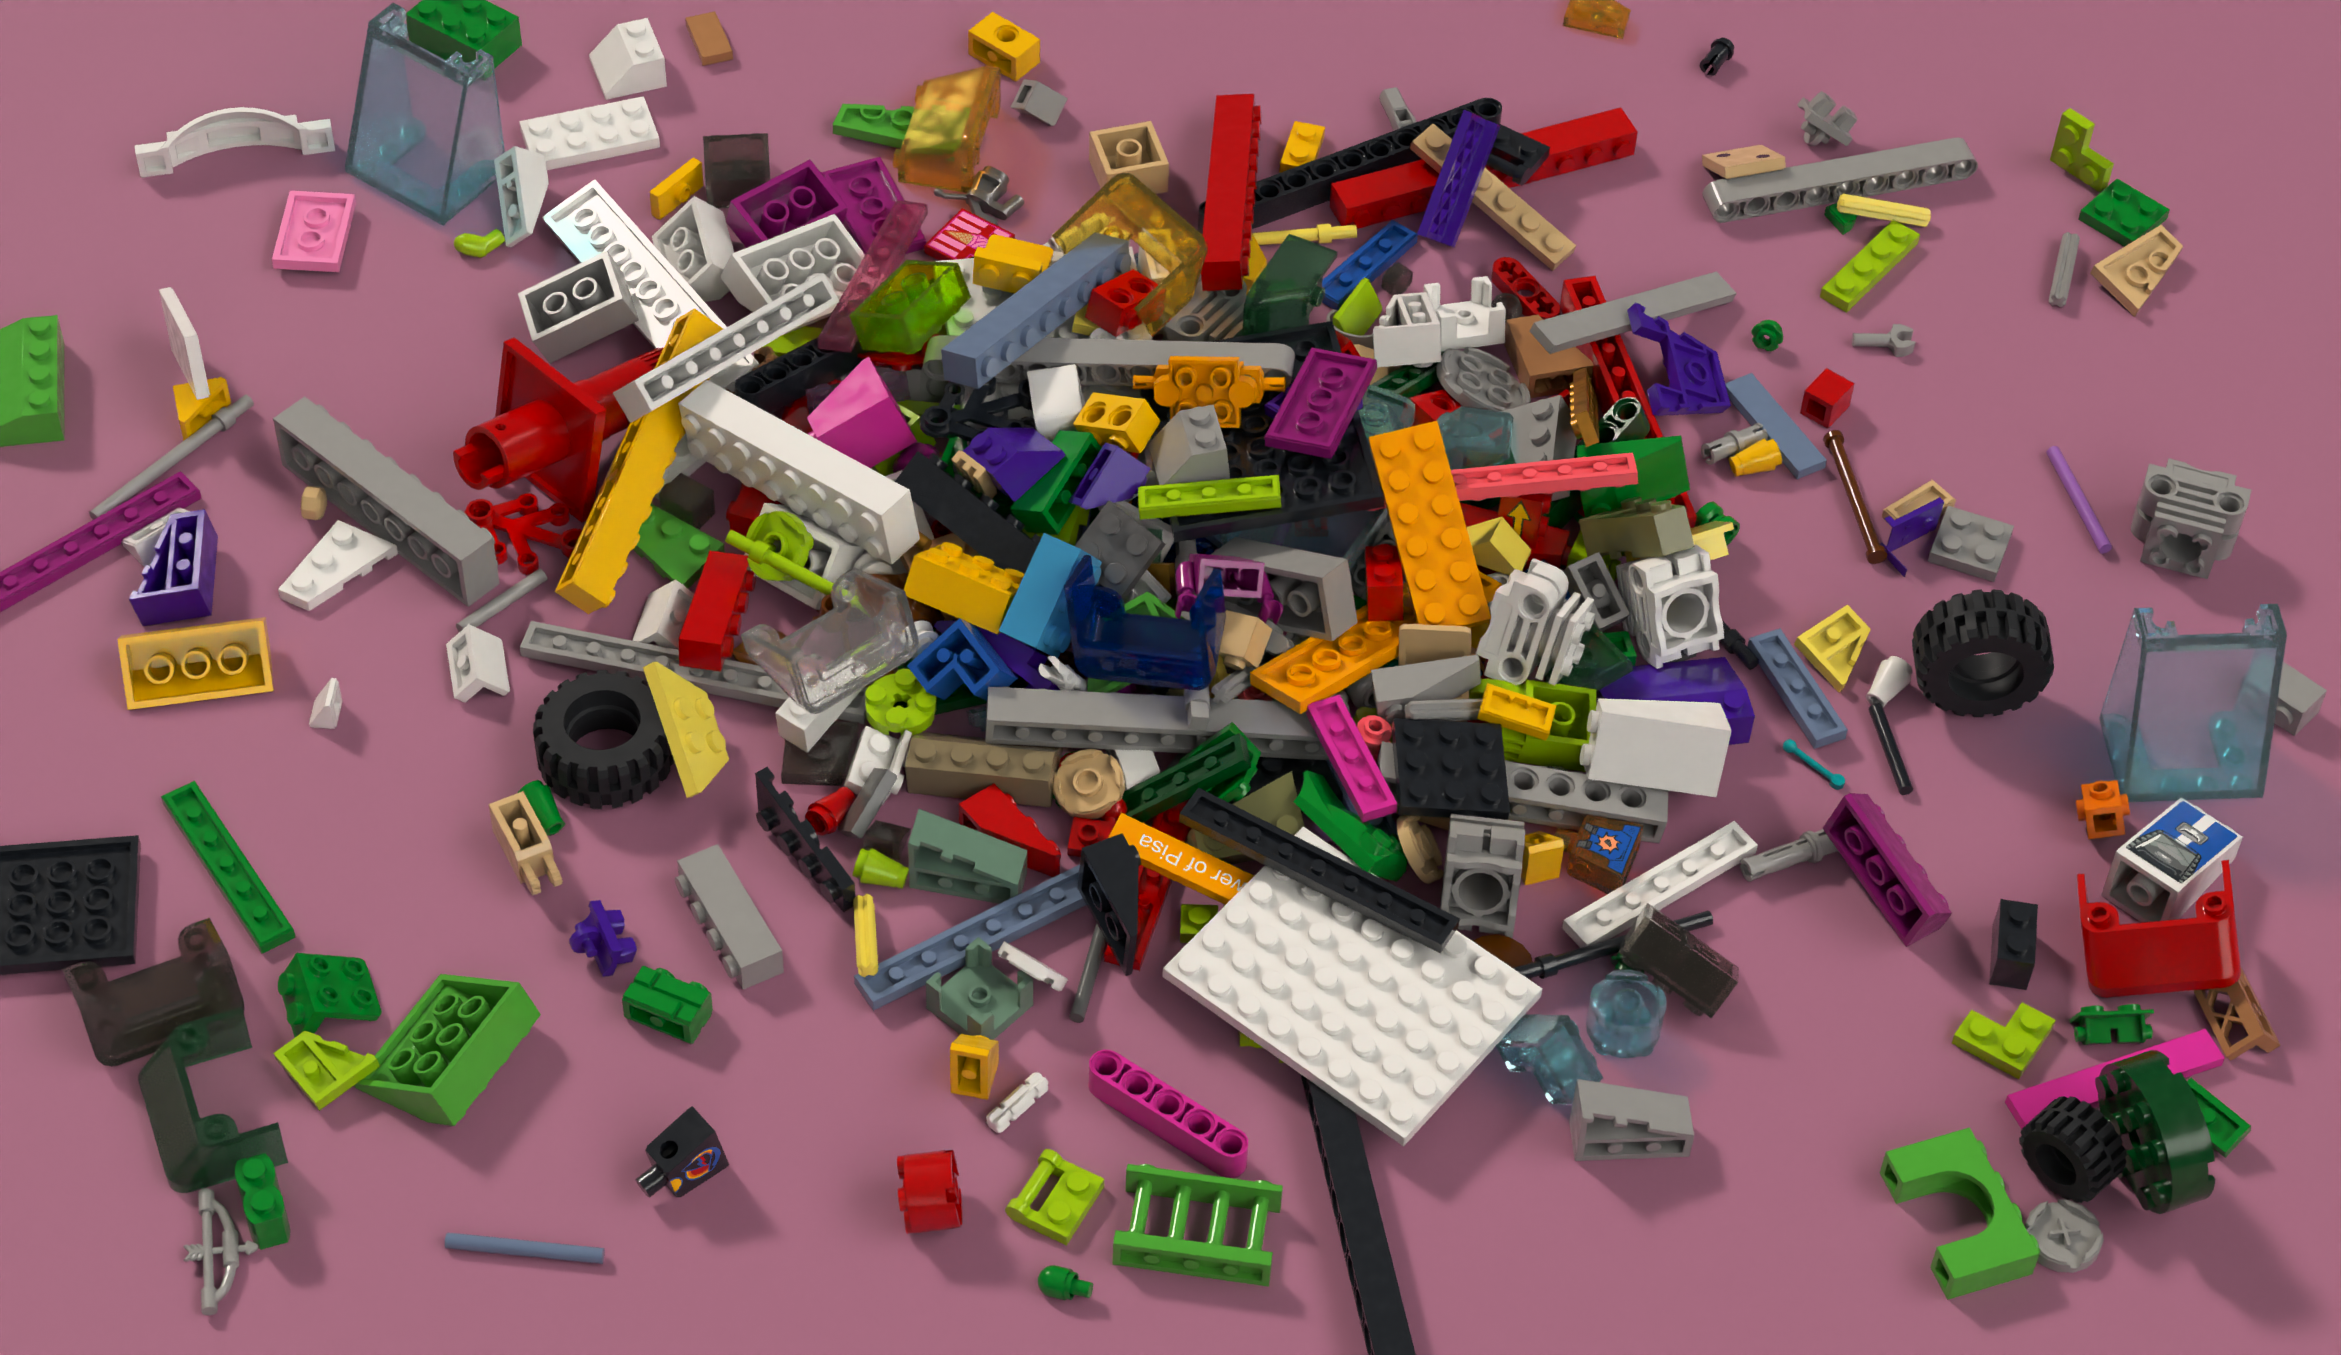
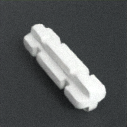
M1038 1072L1032 1073L1025 1080L1026 1085L1020 1084L999 1103L1001 1107H995L987 1114L986 1123L989 1128L993 1129L996 1133H1001L1010 1125L1009 1120L1015 1121L1035 1103L1033 1098L1038 1099L1048 1091L1049 1082Z

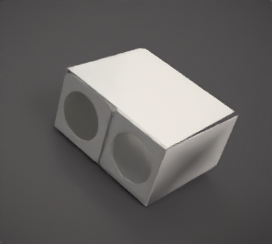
M1076 365L1027 371L1037 432L1052 442L1059 430L1077 431L1073 423L1084 407V400Z

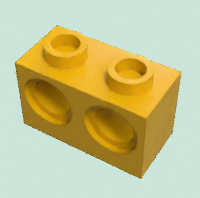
M1093 392L1073 425L1078 432H1091L1101 447L1106 442L1119 446L1124 451L1141 454L1161 421L1145 399Z

